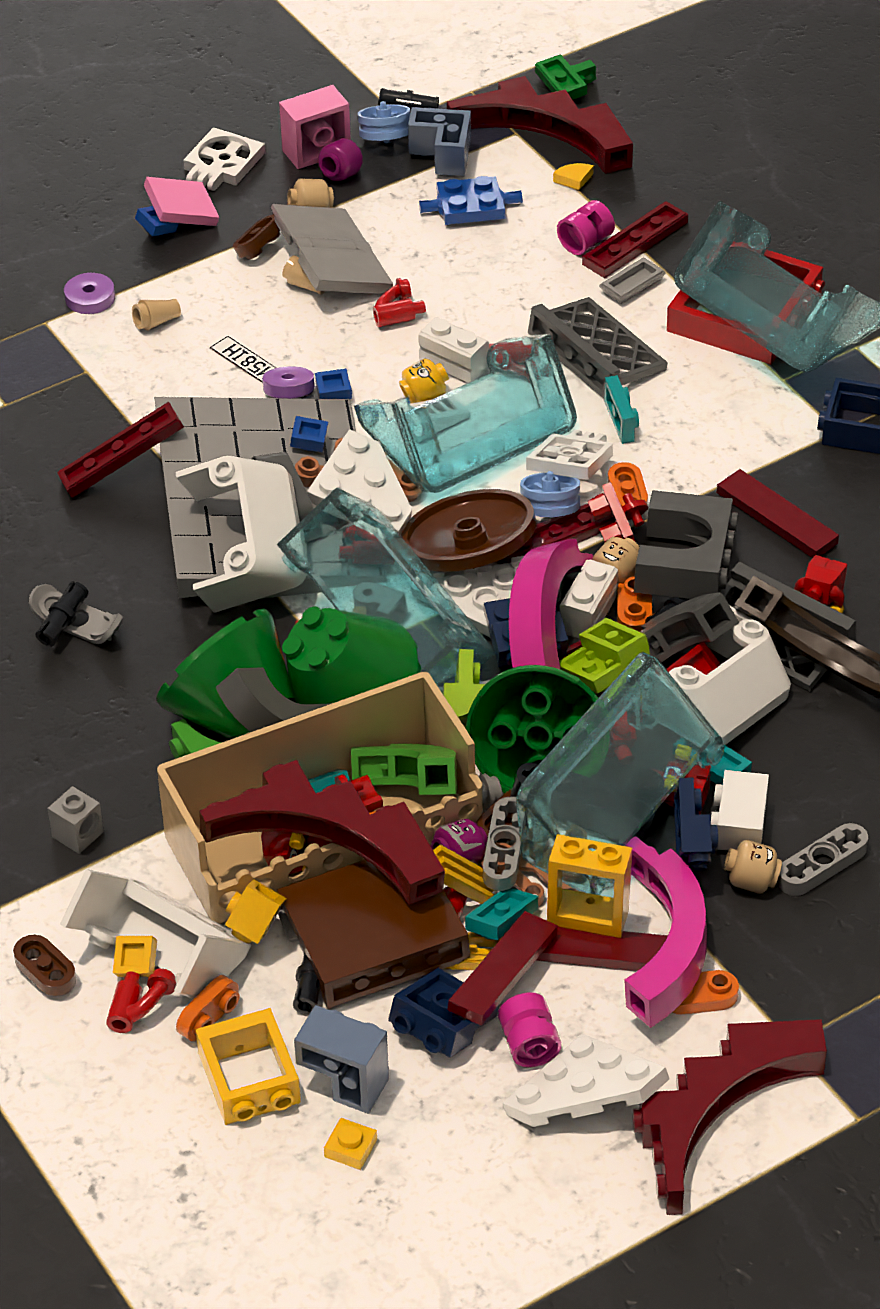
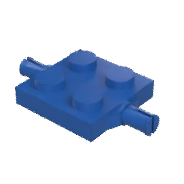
M478 176L474 179L464 180L449 179L444 182H436L437 199L419 200L420 213L438 211L443 216L445 225L505 219V204L522 203L523 198L521 190L503 192L499 188L496 176Z

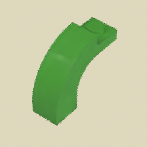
M401 743L390 744L389 746L351 748L352 780L368 775L372 785L418 787L419 795L457 793L456 752L452 749L435 745Z

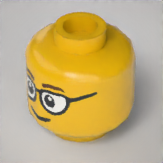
M424 358L402 371V380L399 381V386L408 402L412 404L442 397L446 393L445 381L449 380V377L441 363L435 365L430 359Z

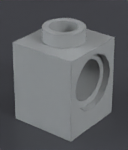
M73 786L47 808L52 838L78 854L104 832L100 803Z

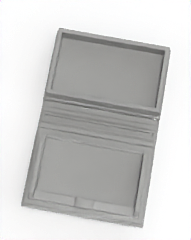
M272 204L271 209L275 215L276 225L289 245H292L294 240L297 247H299L300 256L298 262L316 291L384 294L389 288L393 287L390 277L346 209Z

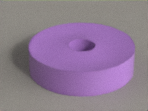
M79 274L71 278L64 287L66 305L72 311L80 314L102 312L108 309L115 300L114 284L110 278L103 274Z
M286 366L274 368L264 373L262 377L264 393L274 398H298L310 394L315 388L314 373L303 367Z

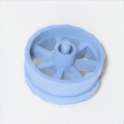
M382 101L378 106L362 109L358 112L360 137L366 140H384V143H390L389 140L408 136L410 108L404 105H386V102Z
M548 471L547 473L526 476L520 482V493L533 505L535 516L549 518L566 516L580 509V496L578 495L580 493V480L578 478L554 475L552 471Z

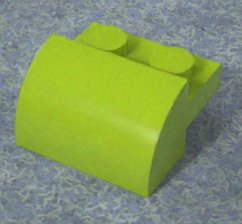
M605 618L580 633L579 638L583 647L560 660L559 664L561 670L580 678L595 693L611 689L616 682L628 687L633 660L638 657L647 663L649 661V643L646 634Z
M459 649L455 670V683H444L442 694L466 729L470 707L485 684H479L480 662H473L474 650Z

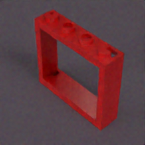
M719 235L667 307L666 331L771 365L779 352L785 351L790 336L796 335L803 317L809 316L815 299L821 298L822 289L825 286V281L822 280L823 267ZM726 267L798 288L768 332L697 310Z

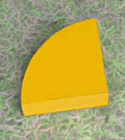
M576 163L560 167L553 173V182L580 190L593 175L594 165Z

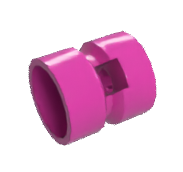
M597 200L589 201L557 224V235L561 244L573 255L583 254L595 246L596 243L613 234L615 230V222L610 210Z
M530 992L517 994L501 1005L498 1010V1018L502 1030L507 1037V1044L512 1058L517 1065L536 1067L551 1061L558 1055L561 1050V1040L556 1026L552 1024L549 1007L542 995Z

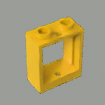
M557 834L548 864L547 921L558 925V927L621 938L629 912L632 847ZM562 870L614 879V898L562 889Z
M271 1008L195 1029L198 1054L225 1125L237 1121H247L254 1116L275 1110H285L292 1105L301 1103L299 1078ZM270 1045L282 1076L229 1091L218 1060Z

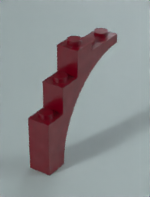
M526 76L498 82V90L447 101V109L471 111V129L514 128L554 137L572 145L589 156L604 174L632 167L633 142L607 103L578 109L566 89L537 95Z
M297 760L286 764H277L268 771L263 772L262 787L248 789L239 796L223 802L211 803L205 809L199 810L200 833L206 843L228 836L267 831L304 834L340 845L373 864L397 887L409 905L443 892L445 870L404 801L393 806H383L375 813L369 814L351 781L339 785H330L321 792L315 793Z
M822 1019L727 1024L726 1040H720L719 1043L720 1056L684 1058L683 1074L676 1075L677 1090L656 1091L644 1103H640L639 1108L632 1109L634 1133H641L643 1149L652 1148L653 1165H661L662 1174H656L657 1199L665 1200L666 1215L683 1214L684 1177L689 1160L706 1130L720 1115L746 1096L765 1087L800 1077L824 1075L827 1049Z

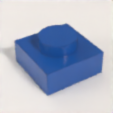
M153 206L139 208L135 219L152 236L176 232L179 224L161 222Z
M346 368L315 373V384L319 399H352V388Z
M296 416L290 447L323 453L328 421Z

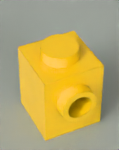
M253 879L246 886L242 894L236 891L225 911L231 915L225 925L232 929L231 933L237 939L249 944L252 941L258 944L267 934L286 898Z

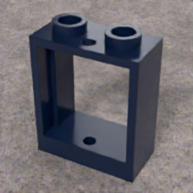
M835 378L833 389L826 390L823 409L827 410L820 411L817 430L823 431L822 444L880 454L879 425L837 419L840 409L880 415V385Z

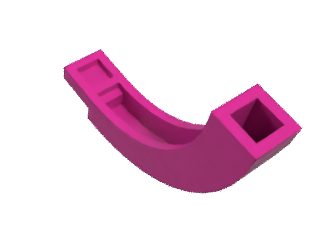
M567 539L533 548L525 554L519 563L513 579L509 604V642L513 668L525 665H542L560 669L555 630L558 590L564 575L581 571L585 561L592 560L593 554L580 552L577 539Z
M635 836L624 842V846L632 847L631 875L659 898L672 921L668 937L658 953L640 970L624 979L626 1007L647 1026L652 1028L670 1015L684 1001L698 981L707 953L706 908L699 882L685 861L672 849L659 855L654 847L646 845Z

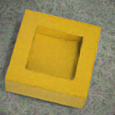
M116 936L113 974L118 977H125L129 971L138 973L140 977H149L153 974L155 970L157 939L153 936Z
M340 1118L324 1146V1157L361 1170L377 1141V1130Z

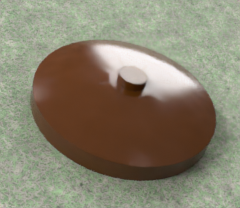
M502 489L472 490L448 496L417 512L402 531L401 542L406 558L419 568L438 572L469 570L499 561L520 549L532 537L536 529V517L531 502L519 493Z

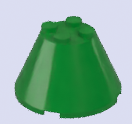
M313 606L305 610L302 618L294 625L288 638L282 645V650L286 654L288 676L295 698L294 702L299 704L335 703L421 672V665L418 662V646L412 635L399 623L383 617L332 608L320 609Z
M266 609L255 610L253 613L256 617L249 621L240 617L201 644L175 669L179 676L171 686L166 682L163 683L156 697L157 703L163 709L230 740L250 733L228 710L216 689V686L235 669L264 668L273 686L283 696L294 702L295 698L276 627L269 611Z
M525 665L508 669L498 674L479 691L467 717L466 730L475 742V764L482 774L485 773L489 777L496 776L498 778L503 793L512 789L517 770L525 763H537L594 782L603 772L610 755L612 745L611 726L601 701L580 678L554 667Z

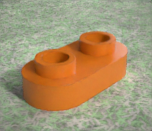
M628 462L617 463L610 467L608 483H612L621 506L625 505L622 497L627 493H632L634 500L642 499L648 504V494L639 467Z
M630 577L626 579L625 583L618 584L617 622L640 632L643 630L641 626L645 624V619L652 615V595L634 593L635 577Z
M724 970L701 972L690 994L672 1013L692 1014L728 1009L738 999V980L733 974Z
M225 975L217 976L183 1009L176 1023V1031L188 1040L196 1041L195 1029L215 1024L225 1013H230L236 1007L240 998L238 984Z

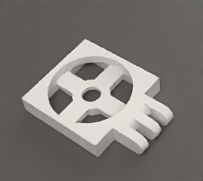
M213 127L183 160L184 170L190 171L187 174L186 180L203 182L204 186L207 185V189L215 191L222 182L236 186L265 154V143ZM216 142L228 145L222 150L211 148ZM240 150L250 152L247 159L238 157L236 154ZM230 156L227 160H221L219 157ZM201 158L213 160L211 165H207Z
M574 429L568 436L552 433L526 457V470L543 473L552 471L554 475L589 480L613 456V443L606 442V434L599 433L595 436L593 432L588 431L582 435L581 430ZM545 456H553V457H557V458H556V459H550V458H544V457H545ZM573 461H583V462H586V463H585V464H580V463H574Z

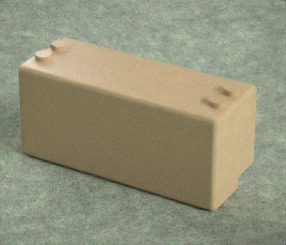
M420 672L162 763L157 767L165 838L211 920L219 924L227 922L231 914L225 910L236 891L242 894L246 886L253 879L277 892V889L292 883H297L364 859L335 843L322 847L313 843L304 849L303 854L286 860L282 856H277L271 860L270 866H268L263 856L262 832L243 833L208 843L205 842L200 833L199 810L205 809L211 803L223 802L239 796L248 789L262 787V773L277 764H286L297 760L307 779L336 769L347 770L351 781L352 747L389 746L390 744L399 743L446 747L456 752L458 789L456 794L419 795L418 787L409 785H373V787L382 797L383 806H393L403 801L405 802L430 846L435 831L440 826L459 819H470L477 824L479 817L483 814L482 781L475 772V742L429 673ZM306 866L303 872L289 875L294 868Z

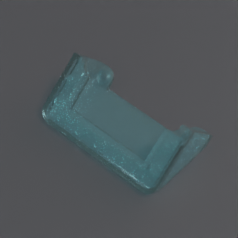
M720 200L674 274L675 284L681 291L793 368L802 372H811L880 328L879 301L866 296L846 284L843 289L844 291L834 294L826 290L822 295L764 256L771 242V234L766 226Z
M551 334L509 337L490 346L486 357L490 370L489 374L416 407L409 405L408 397L391 402L370 399L354 405L358 421L372 439L380 442L384 452L418 489L426 493L441 492L539 446L552 433L563 435L573 429L577 420L576 409Z
M336 487L277 544L284 553L281 557L283 562L293 572L300 570L308 574L335 609L383 617L403 626L417 643L418 662L421 665V672L429 673L437 686L455 678L459 649L474 650L473 662H480V666L495 655L493 648L389 520L372 504Z
M645 652L639 653L521 785L516 797V808L522 858L527 863L548 874L549 858L557 834L626 846L675 789L678 778H684L696 764L707 769L709 765L715 766L721 760L724 754L722 737L659 659ZM562 870V882L580 892L600 895L605 889L608 890L614 885V879Z

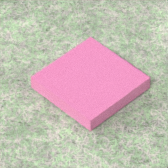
M146 177L144 187L161 222L217 226L219 215L203 182Z

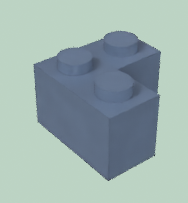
M412 107L408 123L409 154L435 156V174L465 176L471 144V111Z
M315 1005L294 1039L296 1064L330 1076L332 1078L333 1101L369 1114L389 1080L387 1031L380 1029L373 1023H364L347 1017L337 1010H328Z

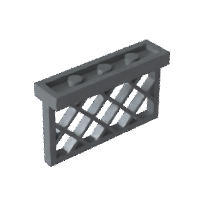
M590 297L550 310L542 303L531 308L527 333L603 398L605 394V377L618 375L621 385H625L667 370L668 362ZM587 309V310H588L589 312H591L593 315L584 314V313H578V312ZM562 320H568L571 323H564ZM574 322L593 325V327L575 325ZM596 326L610 328L612 331L596 329ZM581 336L590 337V340L583 339ZM594 338L611 341L612 344L597 342L593 340ZM616 342L630 345L632 348L618 346ZM600 352L610 354V357L603 356ZM613 355L632 358V361L613 358ZM636 359L649 361L651 364L639 363L635 361ZM620 369L628 370V372L620 374Z
M738 562L731 570L732 578L726 584V589L720 591L726 601L733 592L741 595L754 575L782 591L787 598L816 619L856 642V620L741 562ZM772 639L776 648L784 647L786 657L780 659L790 682L810 692L827 669L803 655L791 656L789 647ZM809 662L814 664L815 669L808 678L795 672L793 666Z

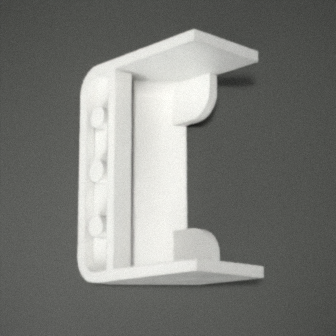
M223 456L176 472L177 479L196 501L234 489L239 491L247 542L232 547L225 554L223 560L225 574L193 584V590L214 613L295 588L303 583L307 576L308 568L293 480L282 465L235 456Z
M733 607L731 609L740 623L713 642H708L707 646L728 660L707 675L689 665L676 667L665 674L638 657L632 663L626 705L704 751L719 750L783 703L789 695L791 682L768 629L760 622Z
M88 869L85 870L60 922V925L65 928L83 930L91 934L88 940L105 949H109L111 944H116V936L155 937L157 939L155 966L171 971L175 975L177 983L174 990L191 999H194L217 976L225 975L228 977L246 958L252 943H245L237 939L228 928L149 884L130 877Z

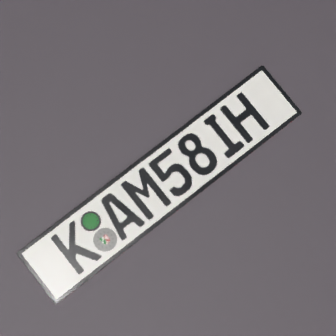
M226 336L210 347V349L262 383L264 373L277 368L229 336ZM308 395L298 397L297 399H303Z

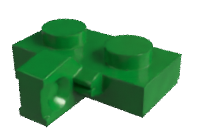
M559 54L535 64V73L551 92L566 89L572 100L587 95V84L597 78L596 65L591 60L570 65Z

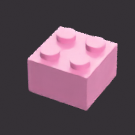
M334 85L279 102L282 151L297 169L319 163L318 156L320 150L325 145L342 138L351 140L349 103Z

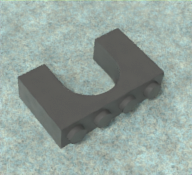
M652 490L648 507L646 536L683 540L699 546L689 549H673L640 545L636 560L634 593L693 599L710 593H719V588L726 589L731 551H733L738 521V512H732L733 499Z

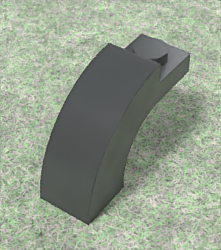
M710 593L695 597L670 608L642 625L643 630L640 632L646 634L649 643L650 654L648 664L656 667L673 654L688 646L704 641L713 642L740 623L723 594Z
M237 668L216 686L217 692L228 710L250 732L330 705H306L287 699L270 682L264 668Z

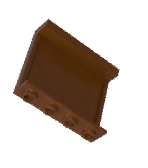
M365 859L277 889V893L286 898L280 910H284L320 981L322 999L327 1009L427 975L438 967L444 969L470 958L468 933L444 889L441 893L409 905L389 878Z

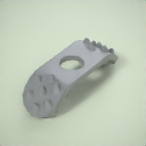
M42 584L36 586L29 597L30 609L36 617L44 622L48 617V610L52 603L57 602L63 594L52 585ZM82 603L76 613L87 614L89 616L87 623L79 627L69 625L63 631L91 643L102 644L106 640L111 641L113 632L119 631L123 616L120 613L114 615L109 612L105 613Z

